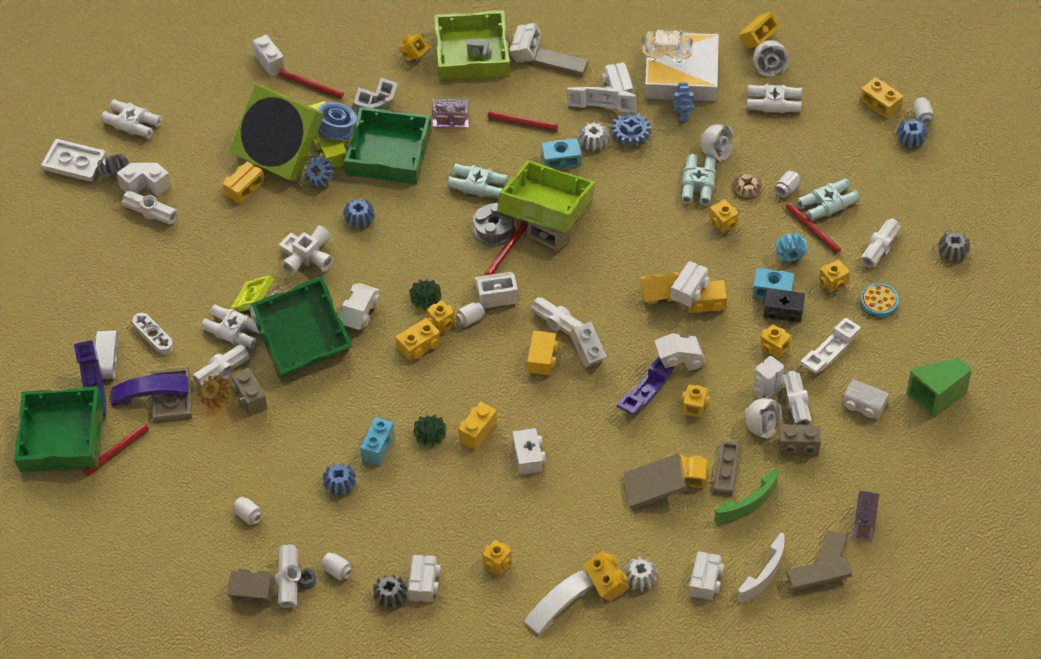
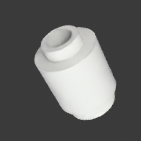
M923 97L914 101L913 111L917 121L922 120V123L925 125L931 123L935 115L930 102Z
M787 171L779 179L775 187V191L779 196H790L800 185L801 179L798 173Z
M473 302L458 309L455 317L459 325L467 327L481 320L485 316V310L479 302Z
M240 497L234 502L233 510L235 514L247 524H257L261 520L262 509L250 499Z
M327 553L322 559L321 567L324 568V571L338 580L342 581L351 575L352 564L339 555Z

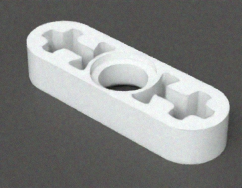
M138 313L133 317L134 329L159 354L168 355L173 351L172 339L149 315ZM151 331L158 332L154 337L148 336V333Z

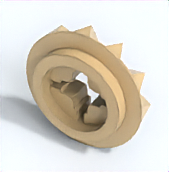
M741 173L740 176L735 177L733 189L742 197H754L761 192L762 182L761 179L757 178L756 174L751 175L748 173L744 175ZM751 182V185L748 184L747 186L744 187V184H745V183L747 184V183Z

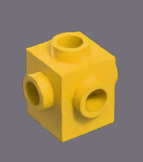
M420 33L413 36L407 35L402 39L403 43L398 47L402 56L408 61L419 60L430 48Z
M726 200L710 207L709 220L722 233L732 230L737 226L738 211Z
M838 259L831 264L824 265L820 269L819 282L823 288L832 293L835 290L842 289L849 283L850 271Z
M440 301L427 309V318L440 331V335L455 326V312L450 305L447 306L443 301Z
M772 324L768 329L762 331L760 335V348L779 359L790 347L791 335L782 328Z
M688 384L687 392L683 391L681 397L684 415L702 418L704 408L709 407L710 396H707L708 388Z
M496 540L491 545H487L482 552L483 567L499 577L512 563L511 549L506 544L499 543Z

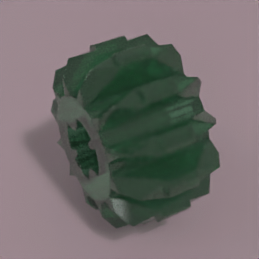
M428 278L425 281L419 279L418 283H413L409 291L412 304H415L416 308L422 307L423 310L426 307L430 308L433 304H437L442 298L439 284H436L435 280L429 282Z
M426 414L425 418L419 416L418 421H415L413 435L418 443L423 442L424 447L427 444L433 447L434 443L440 444L441 439H445L447 429L442 417L437 418L436 414L431 417Z

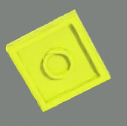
M268 275L247 281L232 304L231 309L233 308L237 312L249 310L251 303L264 298L274 279Z

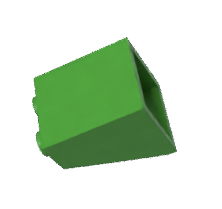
M959 358L914 368L910 371L906 394L935 418L967 393L972 369Z

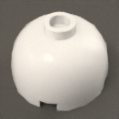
M772 40L759 44L753 54L755 68L761 75L766 77L776 76L775 74L784 72L790 60L785 47L781 43Z
M714 124L708 127L700 138L703 153L706 156H713L717 161L726 160L731 154L734 145L731 144V138H734L733 129L730 126Z
M768 398L755 400L745 411L748 429L751 433L766 439L771 438L778 429L774 428L777 423L781 422L782 417L780 403H776V400Z

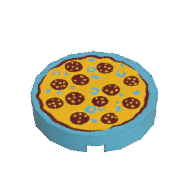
M881 283L866 287L861 296V306L865 312L880 318L893 314L899 303L898 293L892 287Z

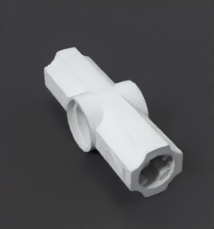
M126 191L123 195L122 206L142 213L145 219H157L169 225L173 224L176 220L177 209L157 202L154 196L148 195L144 197L132 191Z
M887 219L879 232H875L872 235L869 246L860 260L865 267L875 268L881 257L889 252L893 240L901 230V225L897 220Z
M538 297L531 307V311L546 320L551 329L555 331L562 330L569 336V333L574 328L583 325V323L573 318L565 307H556L542 297Z
M239 344L224 355L217 354L210 359L207 366L192 375L193 379L200 389L205 388L219 378L226 379L233 373L234 368L250 359L249 353L243 345Z
M789 371L783 375V383L786 391V405L788 410H791L794 425H811L812 420L808 408L807 391L803 389L800 374L795 371Z
M289 544L279 547V572L275 575V581L278 585V604L283 608H293L297 605V581L301 578V571L298 567V549L295 545Z

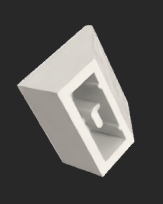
M512 272L474 277L479 303L483 308L518 303V288L515 275Z

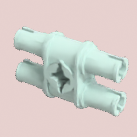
M690 154L687 156L686 167L682 171L683 180L680 186L683 190L681 201L685 204H690L694 191L701 192L700 203L702 205H709L712 192L715 190L714 183L717 177L715 170L716 158L707 156L704 168L697 167L698 157Z
M455 163L453 175L463 176L467 179L463 180L450 176L447 188L460 190L466 195L468 193L480 196V198L486 196L499 200V193L503 188L493 187L489 184L506 186L509 176L493 172L490 168L483 169L476 167V165L470 167Z
M844 178L839 182L827 183L826 186L813 189L809 194L801 198L799 197L797 204L800 209L813 204L818 205L816 208L807 211L808 219L814 221L823 216L830 217L831 214L840 210L844 211L847 206L859 202L860 195L856 190L843 196L839 194L850 189L848 179Z

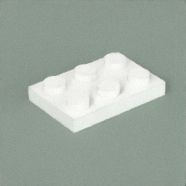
M55 139L41 167L45 171L93 182L99 171L97 162L106 158L107 154L105 150Z

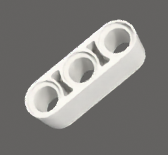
M97 331L95 347L103 379H115L118 332Z

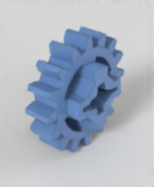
M678 82L677 92L673 93L674 112H678L679 121L684 122L689 120V111H693V92H689L687 82Z
M625 112L623 117L618 115V120H613L612 137H616V142L622 141L623 146L628 143L629 147L632 144L638 146V142L644 144L645 139H649V134H651L650 121H646V116L641 118L640 113L628 115Z

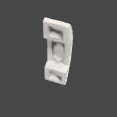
M572 87L567 89V106L584 108L586 105L617 108L619 112L636 113V95L611 88Z
M844 318L834 328L833 334L815 351L811 350L800 361V364L814 373L821 372L844 352L861 327Z
M782 532L770 546L769 558L771 560L756 580L750 576L746 579L738 590L737 602L743 603L755 597L775 577L783 557L785 537Z
M579 571L565 579L536 605L524 620V624L539 636L553 624V618L579 596L584 597L595 587L591 578L583 571Z

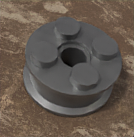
M498 203L481 207L473 217L475 237L485 245L498 246L505 244L515 232L514 217L497 212Z

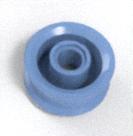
M327 102L318 107L319 111L325 113L318 130L321 137L324 139L347 140L352 136L354 131L353 125L356 123L357 116L350 107L338 102Z

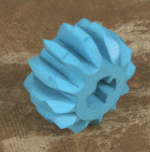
M794 232L789 235L787 233L786 236H780V239L776 241L775 250L781 261L790 263L791 261L796 262L798 259L802 260L803 256L807 255L808 245L802 234L797 235Z

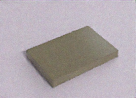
M189 367L150 371L151 375L175 374L188 377V395L169 397L168 393L151 395L153 423L192 419Z
M678 453L623 473L629 507L631 509L687 490L681 456Z

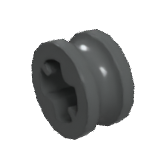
M308 568L300 570L301 578L298 580V585L302 589L313 588L316 584L314 571ZM309 576L310 579H308V581L305 582V577Z

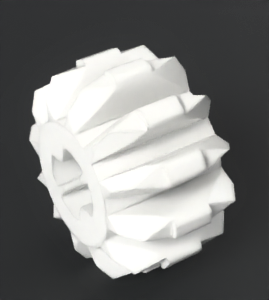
M594 121L592 124L586 122L585 126H581L578 139L581 147H585L587 151L592 149L595 152L596 149L602 150L603 147L607 146L609 133L606 126H602L601 122L595 124Z
M640 556L638 560L631 558L630 563H626L624 573L628 579L626 582L628 586L632 585L633 591L636 588H640L642 592L644 587L650 590L652 584H656L658 570L655 562L649 563L648 557L645 560H642Z

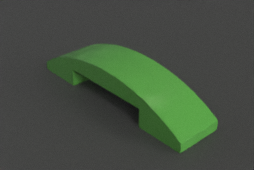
M776 468L761 478L760 489L738 504L729 500L716 509L714 521L717 524L735 521L761 507L776 488L779 470Z

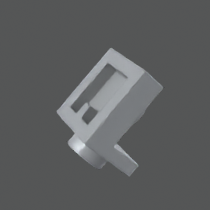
M468 39L467 56L482 57L483 61L491 59L492 49L489 48V41Z

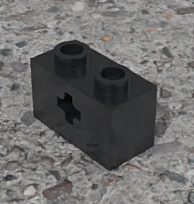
M767 288L763 317L801 323L805 293Z

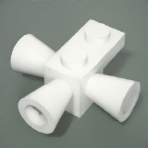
M317 226L311 236L305 232L299 237L290 233L279 244V249L290 255L281 261L284 271L294 276L302 263L309 266L313 262L323 272H326L331 267L334 257L319 251V246L331 239L328 230L323 226Z

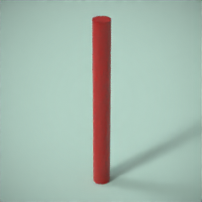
M284 69L279 71V75L340 99L344 96L342 91Z
M488 111L487 118L552 131H558L559 124Z
M792 203L786 206L788 211L836 254L841 251V248Z
M522 221L485 272V275L495 273L527 228L526 222Z
M146 424L140 426L100 456L98 467L84 468V474L86 476L90 475L146 433L149 427Z

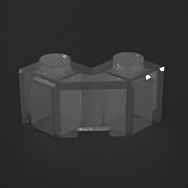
M655 29L642 37L641 53L653 62L667 54L677 63H680L692 56L693 40L681 30H673V33L662 32L661 29Z

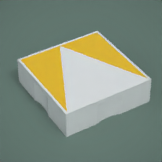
M648 32L645 99L671 100L673 99V93L677 92L678 82H687L689 92H693V101H716L719 34Z

